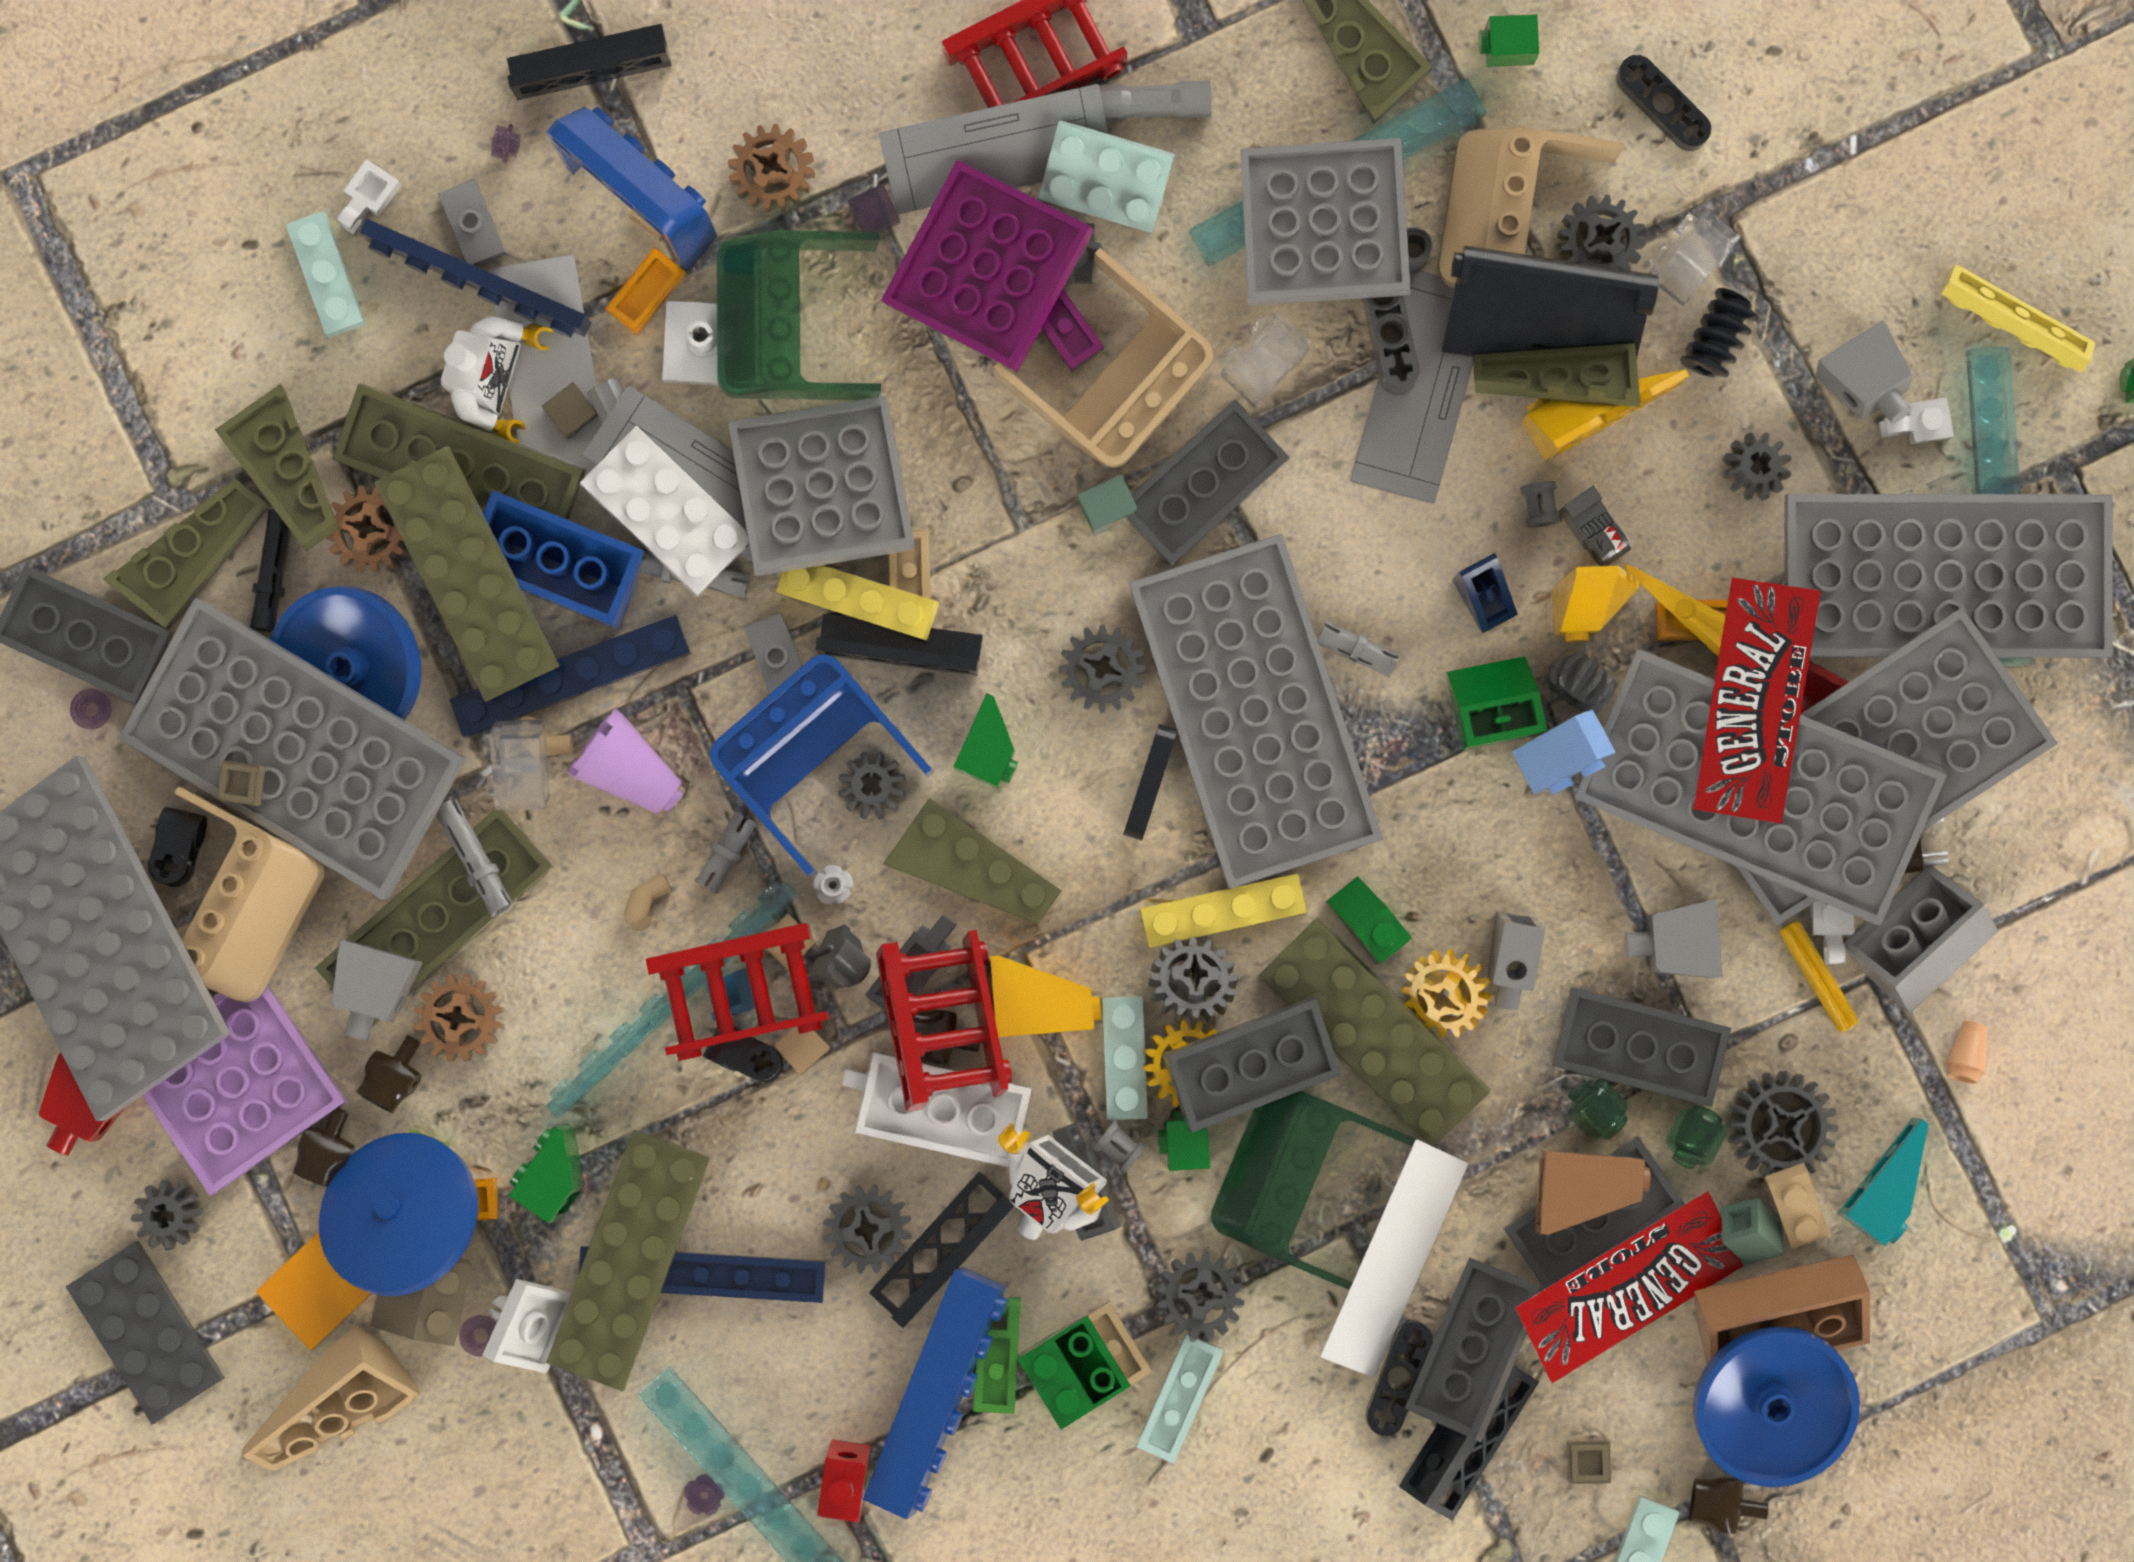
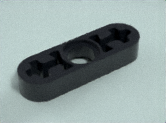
M1632 55L1622 62L1616 75L1619 88L1680 149L1685 151L1700 149L1711 134L1709 119L1647 57ZM1628 68L1633 71L1638 68L1642 69L1644 74L1641 79L1648 87L1653 81L1658 84L1651 89L1646 98L1642 95L1646 86L1638 79L1630 82L1627 78L1630 74ZM1659 93L1670 95L1674 100V109L1669 113L1657 111L1653 105V97ZM1681 109L1686 112L1681 120L1687 126L1691 127L1694 124L1699 126L1700 129L1697 135L1700 139L1695 136H1691L1689 139L1683 135L1686 127L1679 119L1674 126L1670 123Z
M1162 724L1158 725L1123 833L1125 836L1143 840L1178 732L1177 729Z
M1405 1321L1397 1328L1365 1413L1366 1421L1372 1431L1378 1435L1391 1436L1401 1429L1408 1412L1405 1406L1433 1343L1431 1331L1419 1321ZM1416 1328L1420 1329L1419 1336L1424 1339V1344L1422 1346L1415 1345L1410 1357L1412 1359H1419L1414 1367L1407 1360L1394 1357L1397 1351L1405 1356L1408 1343L1403 1339V1335L1405 1333L1412 1334ZM1397 1366L1407 1368L1411 1375L1408 1386L1400 1390L1390 1387L1387 1379L1390 1370ZM1384 1389L1390 1395L1404 1399L1401 1405L1396 1401L1392 1403L1390 1413L1395 1417V1421L1393 1423L1386 1422L1384 1427H1379V1420L1374 1416L1376 1410L1383 1411L1385 1409L1388 1399L1380 1397L1381 1391Z

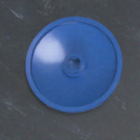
M337 586L323 588L308 593L296 600L278 620L272 632L271 641L401 719L406 720L416 702L420 689V652L408 623L387 600L373 592L357 587Z
M396 1133L378 1138L364 1145L348 1158L345 1166L334 1176L325 1191L321 1203L319 1236L328 1262L347 1282L375 1295L401 1296L414 1293L432 1285L453 1268L462 1257L473 1236L478 1216V1193L473 1175L466 1163L456 1152L439 1140L427 1135Z
M1792 1327L1762 1328L1748 1332L1729 1342L1706 1365L1698 1380L1693 1400V1416L1696 1431L1713 1461L1722 1470L1736 1479L1764 1487H1783L1801 1483L1815 1477L1830 1467L1851 1442L1860 1414L1858 1386L1852 1371L1834 1347L1817 1335Z

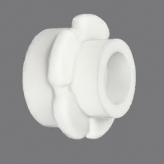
M829 865L823 869L822 873L816 874L813 880V888L817 890V898L822 903L828 905L833 902L842 904L850 897L853 879L849 872L842 871L840 866ZM835 881L837 887L831 889L829 887L830 882Z

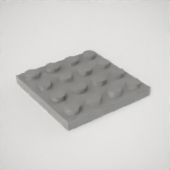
M1401 138L1240 149L1249 306L1410 295Z
M887 395L728 422L755 577L915 550Z

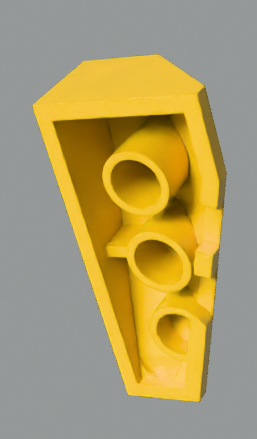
M1686 369L1639 378L1640 407L1539 398L1527 406L1530 413L1526 414L1521 422L1546 463L1683 384L1690 375Z
M1619 566L1574 568L1552 588L1554 637L1565 636L1566 643L1589 642L1590 635L1598 633L1639 589V581L1633 579L1632 575H1626V571Z

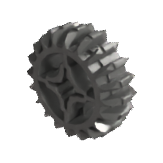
M1779 1071L1776 1082L1771 1073H1763V1087L1755 1079H1750L1747 1083L1752 1094L1750 1095L1743 1090H1738L1736 1096L1744 1102L1742 1107L1730 1104L1728 1108L1732 1113L1739 1114L1737 1121H1726V1127L1738 1129V1134L1728 1137V1143H1742L1743 1145L1734 1153L1735 1157L1742 1159L1750 1155L1745 1168L1753 1171L1761 1164L1760 1177L1762 1178L1772 1174L1773 1170L1776 1173L1801 1163L1805 1164L1808 1173L1816 1172V1166L1812 1158L1820 1162H1826L1828 1157L1821 1151L1822 1146L1834 1148L1836 1144L1833 1140L1826 1139L1827 1132L1838 1131V1125L1827 1124L1826 1118L1836 1115V1110L1834 1108L1822 1109L1821 1107L1830 1099L1828 1094L1822 1093L1813 1097L1818 1089V1084L1811 1081L1803 1088L1804 1075L1795 1074L1790 1082L1787 1071ZM1779 1092H1787L1799 1098L1804 1104L1798 1108L1793 1107L1788 1111H1784L1769 1096ZM1760 1105L1761 1108L1759 1110L1764 1117V1123L1762 1128L1755 1133L1756 1136L1753 1137L1751 1129L1752 1118L1756 1108ZM1776 1115H1779V1119L1788 1120V1118H1791L1785 1126L1788 1137H1785L1783 1133L1776 1132L1775 1135L1772 1134L1779 1126ZM1810 1115L1812 1121L1811 1136L1807 1145L1803 1147L1804 1141L1801 1138L1800 1129L1802 1124L1809 1119L1808 1116ZM1780 1141L1786 1149L1791 1150L1794 1156L1784 1160H1775L1764 1154L1760 1148Z

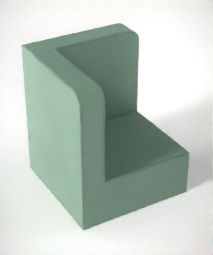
M1121 474L1077 494V501L1094 536L1109 530L1110 524L1137 511V505Z
M1758 1197L1722 1207V1243L1745 1264L1782 1256L1783 1236L1780 1218Z

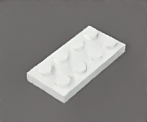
M637 425L580 482V486L696 597L749 545L747 531Z
M872 1052L854 1132L1009 1167L1008 1152L1000 1146L998 1136L1010 1123L1014 1124V1129L1019 1135L1022 1133L1032 1089L1009 1083V1089L999 1097H993L990 1083L935 1091L931 1097H928L929 1102L923 1109L906 1112L896 1058ZM922 1063L923 1073L929 1072L930 1076L955 1072V1070Z

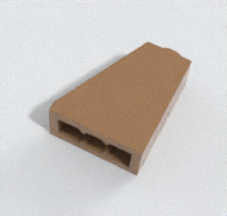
M1540 1150L1534 1232L1549 1235L1642 1201L1643 1192L1649 1191L1651 1179L1650 1168L1645 1167V1159Z

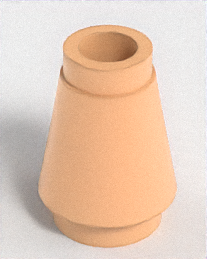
M1963 1021L1962 1027L1944 1064L1948 1068L1946 1074L1948 1078L1967 1084H1979L1980 1077L1985 1075L1987 1027L1985 1025L1972 1021Z

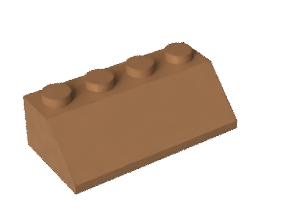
M1854 1254L1840 1258H1829L1822 1262L1801 1267H1790L1783 1271L1762 1276H1751L1744 1280L1727 1284L1712 1285L1705 1289L1694 1291L1696 1320L1707 1364L1721 1348L1732 1340L1748 1332L1768 1327H1792L1805 1330L1822 1338L1837 1351L1870 1343V1290Z

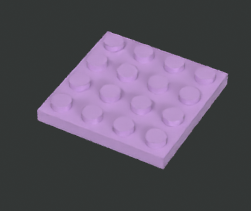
M267 984L262 995L251 1002L237 1001L220 993L213 996L212 999L231 1034L142 1095L210 1196L227 1187L300 1136L305 1129L313 1127L330 1115L334 1109L340 1108L348 1102L269 984Z

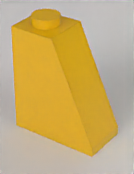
M999 955L990 956L995 1022L998 1037L1094 1029V1021L1102 1020L1100 996L1092 997L1091 988Z

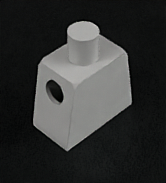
M1883 320L1818 360L1816 378L1858 417L1865 418L1876 410L1881 409L1891 423H1896L1911 411V407L1902 397V394L1909 389L1912 378L1911 370Z
M1716 900L1699 902L1646 915V932L1625 933L1626 956H1648L1650 972L1702 978L1723 977Z
M1503 912L1496 913L1488 978L1493 985H1497L1494 1006L1498 1008L1518 1010L1521 991H1533L1545 934V927L1536 917ZM1520 961L1516 970H1506L1511 962Z
M340 940L332 1006L351 1011L344 1034L368 1041L374 1019L394 1022L421 970L423 962L353 941Z

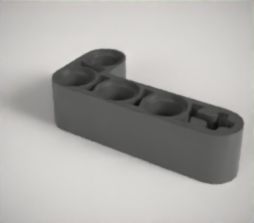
M1407 228L1408 243H1417L1423 249V254L1420 257H1409L1410 273L1421 270L1427 264L1432 251L1430 235L1420 228ZM1392 296L1393 301L1386 305L1376 303L1373 298H1362L1380 382L1388 393L1404 395L1414 387L1419 374V364L1404 297ZM1393 327L1400 332L1402 339L1397 343H1388L1382 339L1380 332L1384 328ZM1399 354L1401 372H1408L1404 381H1399L1396 375L1391 376L1395 367L1394 356Z

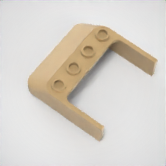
M1526 127L1475 129L1466 132L1460 138L1455 152L1438 262V274L1441 280L1446 285L1455 288L1457 277H1451L1454 253H1462L1464 245L1525 254L1540 152L1615 163L1622 152L1623 143Z
M1099 247L1094 253V265L1148 311L1149 320L1068 413L1063 416L1056 412L1001 363L998 362L993 367L994 377L1070 443L1104 466L1119 467L1124 465L1208 371L1213 360V349L1205 337Z
M178 786L174 794L232 824L237 832L236 839L187 929L182 942L207 988L237 1001H254L264 992L324 877L323 864L270 831L198 793Z

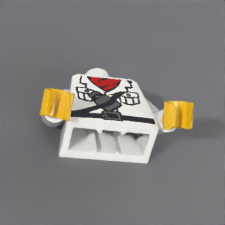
M489 316L472 325L470 332L457 330L452 344L444 352L446 364L441 377V385L451 394L456 415L460 419L487 432L494 430L495 435L520 443L519 440L511 436L510 429L511 427L526 429L525 424L518 419H497L501 415L521 344L518 342L523 339L524 343L529 347L548 350L549 346L538 343V335L542 331L553 333L552 329L539 324H530L524 328L523 323Z
M1010 1123L998 1136V1142L1009 1155V1174L1012 1186L1009 1194L1010 1203L1024 1213L1017 1225L1018 1232L1028 1239L1036 1240L1043 1229L1054 1234L1062 1229L1074 1231L1095 1222L1099 1217L1102 1206L1109 1202V1198L1106 1195L1102 1198L1097 1195L1108 1180L1049 1135L1027 1144L1031 1136L1030 1133L1025 1130L1019 1135L1014 1129V1124Z

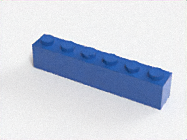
M965 1267L953 1271L862 1500L906 1520L915 1515L917 1511H924L932 1493V1489L927 1487L932 1473L938 1474L947 1456V1451L942 1449L948 1435L953 1436L962 1419V1413L958 1412L963 1396L968 1398L976 1384L978 1375L974 1374L973 1371L977 1359L984 1360L993 1341V1337L988 1335L994 1320L999 1322L1006 1309L1008 1299L1003 1297L1007 1288L1006 1285Z

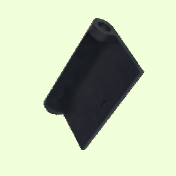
M1464 245L1462 253L1455 252L1452 261L1451 277L1457 278L1442 352L1473 356L1476 354L1635 343L1637 359L1647 315L1651 316L1655 307L1659 276Z

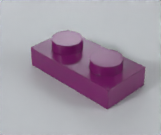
M1062 289L1041 330L1069 370L1073 372L1102 352L1104 345L1068 294Z

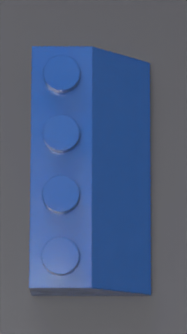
M492 490L483 514L522 592L619 630L635 591L644 551Z

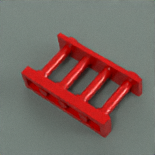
M1022 0L942 40L943 54L949 65L952 66L959 62L960 65L966 66L987 108L1004 105L979 58L982 50L994 44L996 47H1001L1026 95L1014 102L1081 88L1099 78H1102L1103 81L1112 79L1124 70L1123 66L1127 65L1128 53L1124 46L1110 52L1085 4L1087 0ZM1063 9H1066L1067 12H1072L1096 58L1095 61L1077 70L1074 69L1050 23L1051 15ZM1029 26L1031 29H1036L1061 78L1041 88L1037 84L1014 40L1017 32Z
M802 923L646 958L648 974L659 973L660 980H665L679 1043L665 1047L666 1056L677 1054L678 1061L702 1056L701 1048L729 1041L796 1026L799 1034L823 1029L821 1021L830 1019L829 1011L815 1013L801 950L805 949V940L813 939L810 924ZM780 946L781 954H786L799 1017L775 1022L761 958H765V949ZM739 955L741 963L745 962L759 1026L735 1031L721 967H725V958ZM699 964L701 972L705 971L719 1035L695 1040L681 976H685L684 967Z
M971 930L962 939L963 948L907 957L905 953H900L898 942L882 944L876 952L906 1112L923 1109L929 1102L928 1097H931L935 1091L990 1083L993 1097H999L1009 1089L1008 1084L1012 1082L1009 1060L1002 1057L984 965L988 964V951L985 942L979 941L977 930ZM962 964L967 965L971 985L969 988L914 996L913 992L908 993L905 977H909L911 972ZM972 1003L975 1005L979 1027L922 1036L921 1032H915L913 1017L917 1016V1012ZM982 1043L986 1067L931 1076L929 1072L923 1073L920 1057H923L925 1052Z

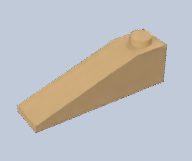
M355 1326L322 1353L244 1446L242 1456L270 1471L277 1470L316 1452L318 1444L337 1435L345 1439L355 1434L354 1427L372 1419L380 1423L392 1417L420 1395L419 1388L384 1341Z

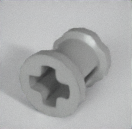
M1114 1120L1092 1149L1096 1152L1100 1150L1120 1165L1119 1170L1124 1174L1142 1153L1146 1144L1142 1141L1139 1143L1134 1141L1119 1129L1120 1123ZM1112 1141H1114L1115 1143H1117L1120 1147H1122V1148H1123L1125 1151H1127V1152H1124L1123 1150H1121V1149H1120L1118 1146H1116Z

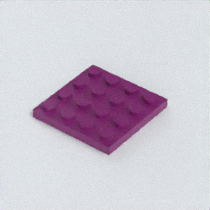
M956 160L885 291L881 302L987 358L1018 372L1089 242L1094 229Z

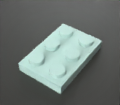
M1060 120L1057 125L1038 200L1153 233L1175 154Z

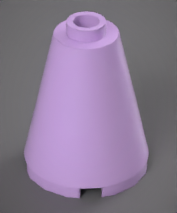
M616 708L600 724L582 748V755L578 760L575 758L567 770V774L579 781L656 814L662 809L670 812L683 795V792L678 790L681 784L680 779L628 719Z

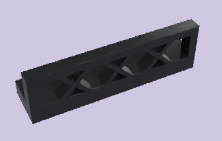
M661 23L507 58L510 75L507 78L509 87L518 101L672 66L664 28Z
M823 613L820 638L817 637L815 650L819 655L825 654L832 657L978 676L983 635L931 628L926 641L853 617Z
M978 1172L870 1290L869 1294L892 1314L891 1318L899 1326L904 1328L952 1276L953 1271L963 1264L1014 1208V1205L982 1173ZM979 1184L997 1199L987 1212L969 1213L968 1196ZM964 1201V1213L952 1214ZM964 1218L965 1236L959 1242L941 1243V1225L947 1219ZM969 1218H980L978 1222L971 1229H969ZM936 1232V1243L925 1244ZM937 1248L936 1268L930 1273H914L913 1256L919 1249ZM942 1248H953L942 1260ZM908 1262L909 1273L897 1274ZM914 1278H926L914 1290ZM892 1279H909L910 1296L898 1308L881 1291Z
M1513 1366L1491 1417L1492 1419L1497 1416V1422L1492 1430L1485 1432L1482 1441H1476L1437 1424L1399 1487L1426 1507L1453 1521L1539 1381ZM1519 1378L1522 1380L1514 1395L1508 1398V1391L1515 1380ZM1475 1451V1457L1471 1464L1464 1467V1462L1468 1455ZM1454 1486V1491L1445 1506L1439 1503L1447 1489Z

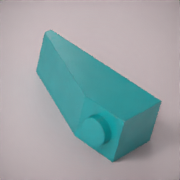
M1911 1118L1837 1212L1876 1244L1886 1246L1888 1242L1893 1244L1907 1229L1908 1225L1905 1221L1911 1214L1929 1125L1923 1119Z

